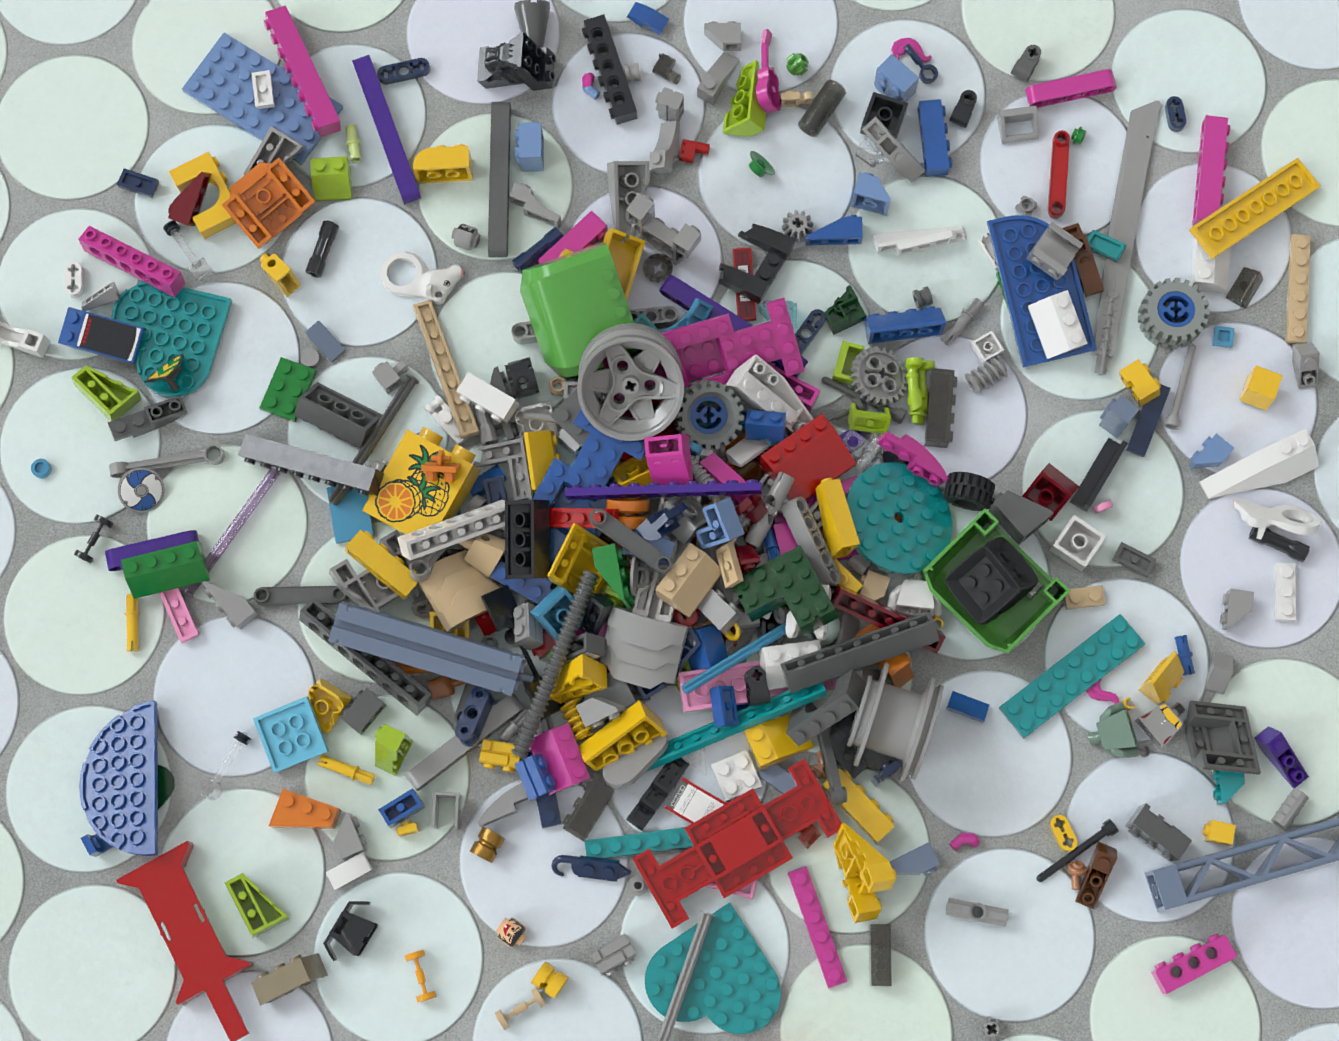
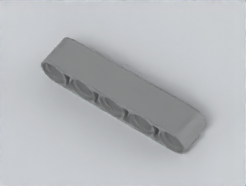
M797 497L783 503L782 512L798 546L801 545L821 584L830 585V587L839 584L841 581L840 573L805 499Z

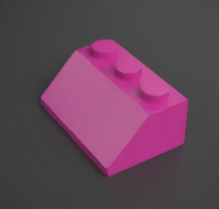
M569 723L534 737L535 740H532L533 746H530L532 754L541 753L546 758L549 774L555 779L554 786L556 790L548 795L590 779Z

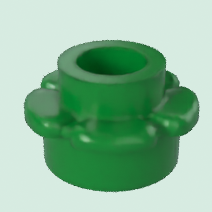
M1082 127L1074 129L1071 136L1073 144L1078 143L1081 145L1086 134V130H1083Z

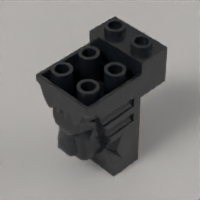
M520 32L509 43L504 42L496 47H480L477 82L485 89L526 84L533 91L551 89L555 79V54L547 47L540 48L524 32Z

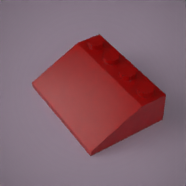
M820 414L761 455L760 465L773 481H775L779 472H783L795 479L786 496L789 500L797 497H803L807 500L816 494V487L823 479H837L857 464L835 428L823 414Z

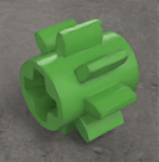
M792 53L787 58L786 67L792 75L800 74L802 76L808 71L809 61L804 54L797 53L795 55Z

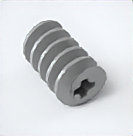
M997 355L996 359H990V363L985 362L983 366H978L977 370H971V375L966 373L965 379L972 390L976 389L981 393V386L988 389L987 382L994 385V378L1000 382L1001 374L1007 378V368L1001 357Z

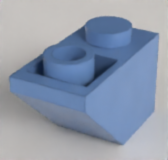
M1217 433L1213 438L1209 436L1202 444L1204 446L1201 452L1197 450L1190 458L1193 462L1189 467L1191 469L1219 467L1234 447Z

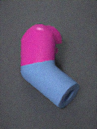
M586 73L582 77V88L596 100L600 96V92L593 87L595 76L593 73Z

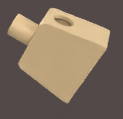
M489 533L459 543L461 546L469 549L464 558L465 561L488 578L505 551V540Z

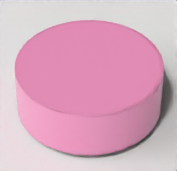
M1111 500L1094 506L1093 509L1095 513H1100L1112 508L1113 503Z

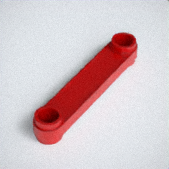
M1063 130L1055 133L1052 140L1047 211L1048 215L1053 219L1062 217L1066 207L1070 136ZM1057 138H1062L1065 142H1059ZM1052 207H1058L1060 212L1054 211Z

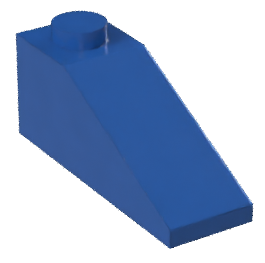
M848 215L806 236V246L862 244V217Z

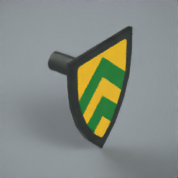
M183 353L162 365L144 382L165 380L173 392L177 391L180 387L174 379L183 371L180 367L184 359Z

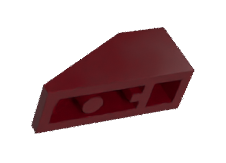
M201 172L173 200L168 209L169 219L187 226H195L192 217L200 212L212 173Z

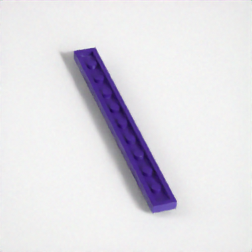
M754 479L746 480V483H738L737 480H728L726 483L720 484L718 481H707V484L690 481L687 482V485H679V482H668V485L648 483V486H640L639 483H630L629 486L622 487L620 484H610L609 487H601L599 484H592L590 488H582L581 485H571L570 488H565V497L568 500L763 494L762 483Z

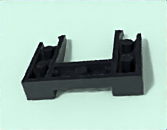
M752 224L750 230L746 232L740 231L738 237L767 251L766 257L754 276L720 263L719 270L723 271V279H719L718 283L760 305L794 248L796 239L773 229Z

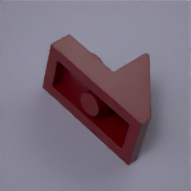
M752 494L746 497L735 508L739 516L745 514L754 524L768 512L760 494Z

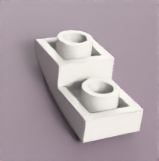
M364 852L325 873L334 890L371 871L372 867Z

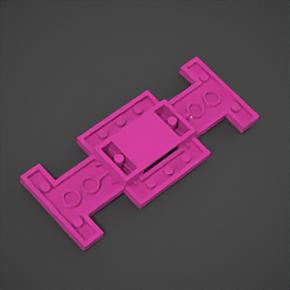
M785 298L766 303L771 321L741 330H733L728 313L662 332L673 344L679 355L684 387L687 386L689 388L691 386L689 381L723 371L726 373L702 380H714L726 385L734 371L754 355H758L766 363L782 359L786 377L805 372ZM606 357L602 361L604 369L610 368ZM619 361L617 365L620 368H625L628 363ZM659 362L654 373L667 378L665 369ZM647 380L645 382V386L647 387H653L655 385V382L653 380ZM618 393L614 395V398L621 401L624 399V395ZM629 409L622 415L624 417H634Z

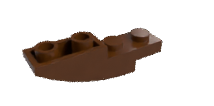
M1079 223L1062 228L1083 243L1082 247L1076 252L1074 260L1085 297L1104 292L1092 251Z

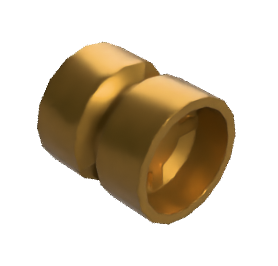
M482 827L478 834L479 841L474 842L470 852L493 863L497 855L496 849L501 848L505 838Z

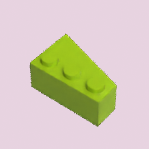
M87 365L71 377L75 387L110 421L121 418L142 400L138 390L131 389L123 385L122 382L115 381Z
M243 873L224 882L252 938L289 920L288 916Z

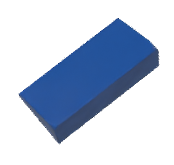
M498 464L478 476L470 490L473 497L486 494L483 483L485 479L503 476L504 482L507 481L505 474Z
M716 686L711 688L710 697L715 727L739 725L734 686Z
M952 691L946 709L983 723L990 704Z

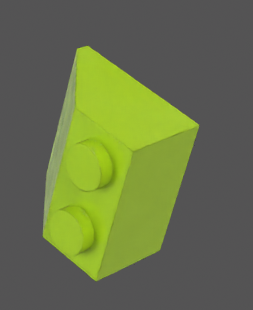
M348 156L310 159L311 179L316 202L352 199L351 164Z

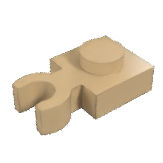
M789 90L781 93V108L799 106L802 103L812 104V92L799 94V92Z

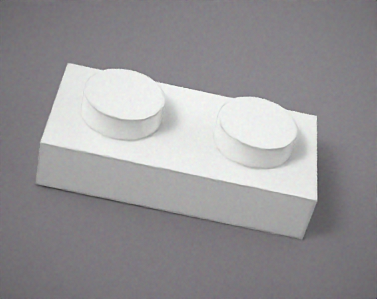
M270 70L251 73L256 109L275 107Z

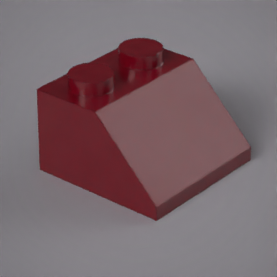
M1048 463L1022 497L1050 509L1053 515L1049 520L1052 521L1080 486Z

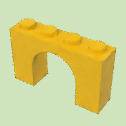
M209 151L169 171L180 193L201 172L212 173L209 183L219 188L218 201L210 209L192 217L204 239L236 224L222 206L230 198L231 187H227L226 182H228V179L223 171L219 172L217 167L220 164L216 156L211 157Z

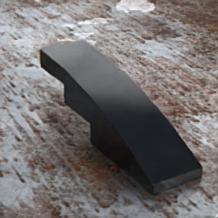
M682 758L666 763L626 820L643 831L690 764Z

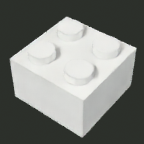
M1073 515L1049 551L1082 572L1107 536Z

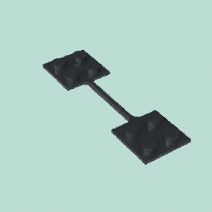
M508 585L480 596L497 631L509 628L515 637L513 612L514 608L518 605ZM519 646L534 676L532 683L529 682L524 685L533 703L532 697H535L534 692H537L538 689L536 687L540 685L539 680H542L543 677L538 675L527 649ZM552 699L548 700L547 703L549 705L545 707L547 710L543 713L544 718L542 717L541 720L560 711V708L566 703L560 704Z

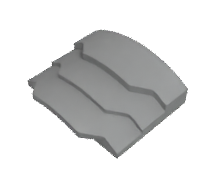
M614 605L610 612L605 635V656L601 657L599 662L608 666L614 679L652 689L662 682L674 684L689 626L675 622L660 621L632 613V610L629 611V609Z

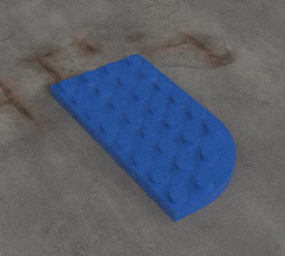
M1013 215L987 221V226L1022 367L1097 350L1074 258L1068 265L1065 274L1058 280H1055L1026 258L1050 224L1035 217ZM1068 290L1087 344L1081 348L1047 359L1028 306Z

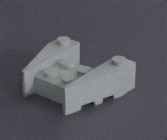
M638 193L626 209V218L628 221L633 222L632 228L639 232L637 237L645 240L647 244L672 259L674 265L684 261L685 258H689L701 241L700 230L694 225L689 226L685 223L682 229L678 231L675 228L670 229L660 218H655L654 201L646 194L643 196Z
M395 530L381 538L379 545L381 543L390 550L389 553L394 557L398 556L404 561V566L410 570V560L401 554L397 538L401 536L399 532ZM348 559L330 568L329 574L339 590L359 606L380 612V608L399 598L395 592L368 570L357 575ZM417 586L410 593L414 600L419 597Z

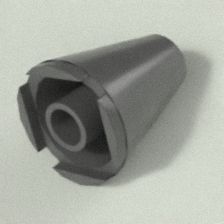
M523 0L516 2L514 10L520 31L524 32L540 48L544 47L550 2L546 0H537V2Z

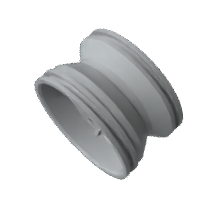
M636 323L615 325L595 336L582 354L578 371V400L585 417L603 434L624 441L643 440L660 433L668 427L681 408L684 396V381L679 355L667 337L649 326ZM625 348H636L643 351L633 358ZM607 357L610 368L597 370L599 364ZM623 360L628 365L625 368H620L617 363ZM659 362L664 367L667 378L654 373ZM647 380H653L655 382V385L653 387H647L645 386V382ZM595 391L607 393L603 405ZM621 393L624 395V399L618 401L614 398V395ZM652 399H662L659 405L653 409ZM629 409L634 417H624L622 415Z

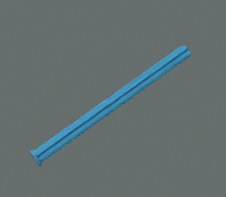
M786 623L781 624L681 686L685 694L691 693L760 651L763 647L786 635Z

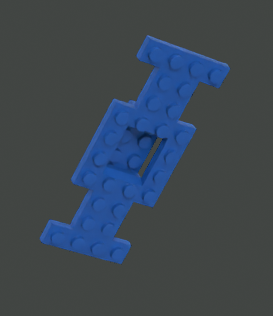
M581 409L573 424L589 432V435L572 467L554 458L532 498L536 500H550V508L554 501L555 503L552 508H606L607 499L568 500L565 497V488H570L571 485H581L582 488H590L592 484L607 487L606 485L624 452L641 461L646 454L644 440L624 441L611 438L597 430L588 421ZM550 527V569L571 528ZM583 528L598 538L603 533L597 528ZM501 560L498 561L490 576L492 579L503 585H508L510 589L537 604L553 590L551 589L553 582L549 579H505V562Z

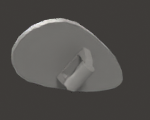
M633 556L630 571V590L632 596H637L638 588L650 586V570L641 568L638 558ZM641 571H643L646 579L642 581V584H639L642 575Z

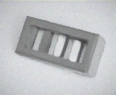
M111 282L83 301L82 310L87 311L117 301L119 299V292L115 282Z

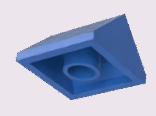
M714 624L694 629L702 644L688 659L691 671L711 668L728 657L721 631Z

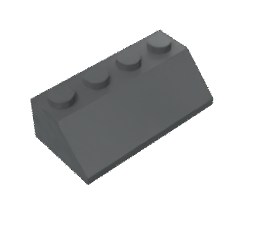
M317 382L299 397L294 416L361 449L382 417V414Z

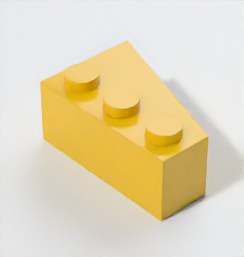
M581 654L562 667L563 670L559 672L560 677H557L558 683H555L556 688H553L552 691L554 693L550 697L552 700L562 704L606 689L607 666Z

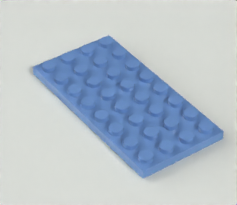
M226 33L221 35L182 88V91L262 141L270 127L273 126L301 142L307 148L293 159L300 165L305 162L321 140L318 132H314L312 128L311 117H307L305 113L304 102H300L298 98L297 87L294 88L291 83V74H287L285 69ZM270 70L275 107L256 109L251 73ZM330 98L337 115H339L343 110V105Z

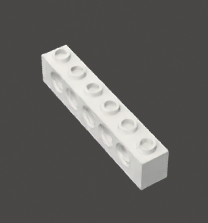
M502 499L397 537L402 556L413 560L504 527L505 500Z

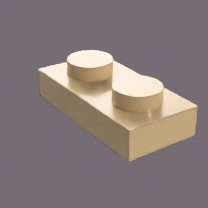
M1103 585L1070 589L1071 591L1064 598L1066 610L1104 606L1106 604Z

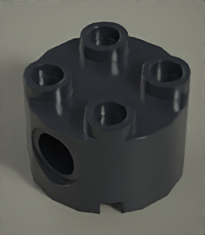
M530 357L509 362L505 365L508 380H513V382H510V387L514 399H521L540 393Z

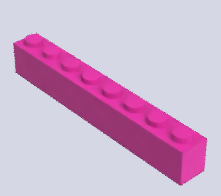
M286 5L266 11L265 28L267 31H271L272 43L278 46L279 58L285 61L284 68L287 74L290 73L292 76L290 77L291 83L294 88L297 87L298 98L300 102L305 104L304 110L307 117L312 119L311 125L314 132L317 131L321 138L341 131L340 119Z

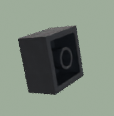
M873 92L860 133L866 135L862 128L876 116L897 139L907 112L908 103Z

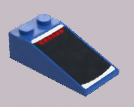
M68 307L58 343L74 349L135 364L145 328Z

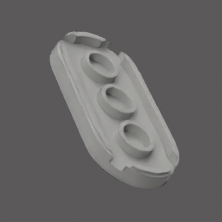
M668 735L664 737L658 736L652 739V743L648 745L644 743L634 748L635 752L629 755L622 754L618 756L619 760L604 766L603 777L607 784L613 788L628 787L634 784L666 751Z

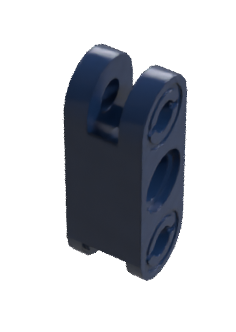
M476 686L472 689L455 727V735L465 746H473L477 743L492 709L494 698L486 688ZM478 713L475 718L471 719L472 715Z

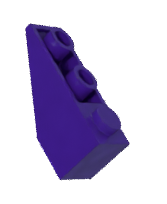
M1268 726L1254 737L1263 754L1292 788H1296L1309 777L1282 732Z

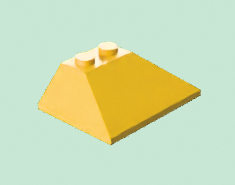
M573 523L547 575L549 580L567 589L569 593L576 594L577 591L575 589L579 587L578 582L582 580L580 577L584 575L582 572L587 570L599 576V579H596L597 585L593 587L595 590H592L591 593H601L605 596L604 592L608 584L595 568L592 548L609 544Z

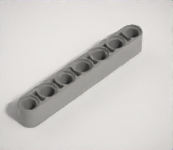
M512 693V696H506L492 707L476 744L465 746L455 735L409 770L405 776L416 791L421 790L483 743V739H488L509 723L510 720L517 717L525 707L514 693Z

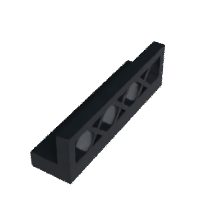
M1111 438L1107 439L1070 503L1086 512L1089 510L1128 444L1126 441L1123 440L1119 444Z

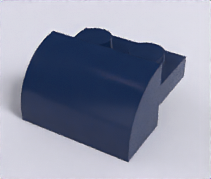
M682 502L670 510L664 508L645 519L635 531L646 540H658L681 526L678 521L684 517L683 512L688 507Z

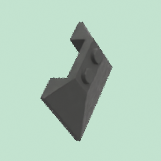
M1191 700L1185 726L1191 762L1202 769L1260 775V766L1246 707Z

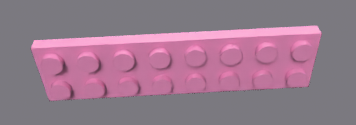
M760 661L737 664L689 694H685L681 686L707 669L678 673L684 713L712 709L710 689L716 686H734L736 705L748 703L744 675L752 667L760 666ZM753 673V674H752V677H755L756 679H758V675L756 676V675H754V673ZM835 678L823 681L826 691L835 690ZM789 689L769 690L770 698Z

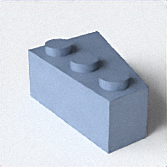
M1120 395L1117 400L1113 398L1100 416L1102 421L1099 426L1115 438H1118L1140 409Z

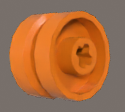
M607 499L606 508L619 509V521L629 529L635 530L648 518L644 515H637V513L648 512L650 510V500Z

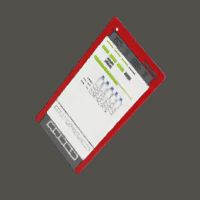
M682 777L667 802L665 809L692 824L727 803Z

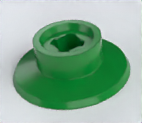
M755 151L750 152L752 161L749 163V168L757 176L763 177L765 173L771 176L775 175L774 168L762 155Z

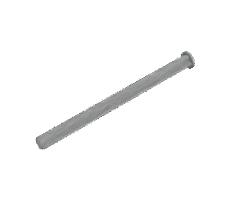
M700 910L702 915L657 1041H669L708 927L712 917H715L711 913Z

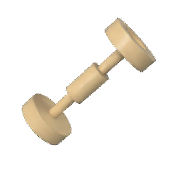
M537 987L531 990L535 998L527 1003L524 1001L513 1008V1011L504 1016L501 1010L495 1012L504 1030L510 1028L507 1019L529 1009L528 1006L537 1001L541 1008L547 1005Z

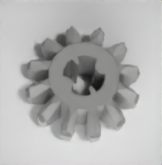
M797 210L794 211V215L790 212L787 213L788 218H783L782 230L785 231L784 234L793 239L797 238L798 242L801 241V237L806 240L807 234L812 233L813 222L810 221L811 216H805L804 211L798 214Z

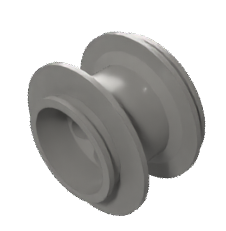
M885 662L878 681L872 679L873 676L871 675L867 677L860 707L856 711L847 746L851 747L852 744L858 746L853 766L858 767L864 748L901 759L902 767L899 780L904 781L907 774L911 775L910 778L915 780L933 732L944 686L939 684L936 687L935 678L931 677L925 692L921 695L886 684L885 680L889 663Z

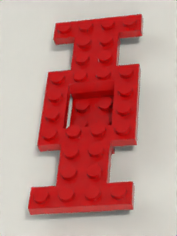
M805 758L787 768L797 785L796 787L765 805H762L752 788L684 828L694 846L659 866L650 848L632 858L672 929L689 919L680 900L713 881L723 898L733 894L793 859L784 840L818 821L827 838L839 831L842 822Z

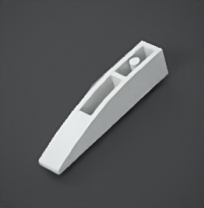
M758 355L752 356L739 366L726 384L727 387L731 388L736 395L756 411L786 413V433L789 435L813 420V417L785 378Z

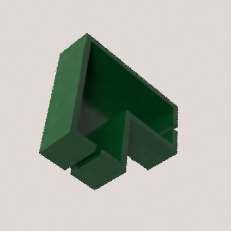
M801 545L742 575L744 581L733 587L751 622L785 604L788 605L804 636L820 628L815 617L819 616L823 626L839 618Z

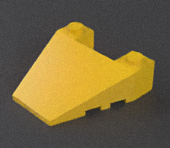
M843 823L834 840L833 847L838 868H843L845 880H842L843 888L847 887L850 898L846 900L854 923L877 919L882 910V904L880 899H877L875 892L892 889L897 878L896 871L891 867L889 860L851 827Z

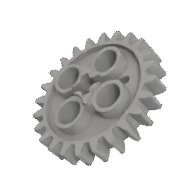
M876 346L874 349L872 347H869L867 350L864 349L851 363L853 367L850 368V371L853 374L850 378L855 379L851 385L858 387L855 392L862 393L860 398L867 397V403L873 400V406L878 403L881 407L885 404L889 406L892 403H896L904 396L903 393L907 391L905 386L908 385V382L905 380L906 373H904L906 367L901 366L904 361L897 360L898 354L892 356L893 350L887 353L886 347H883L881 350L879 346Z

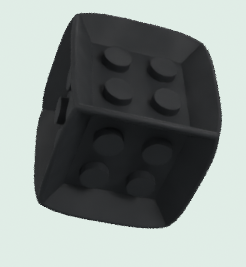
M1003 537L994 538L975 550L945 578V583L967 613L981 625L995 620L1000 614L1009 610L1039 582L1030 565L1015 547Z

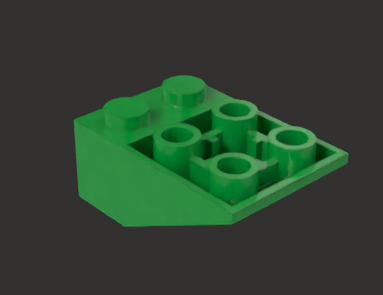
M615 543L592 548L595 568L629 611H631L634 597L631 595L628 587L630 585V575L625 570V567L628 566L626 555H623L622 549H618Z

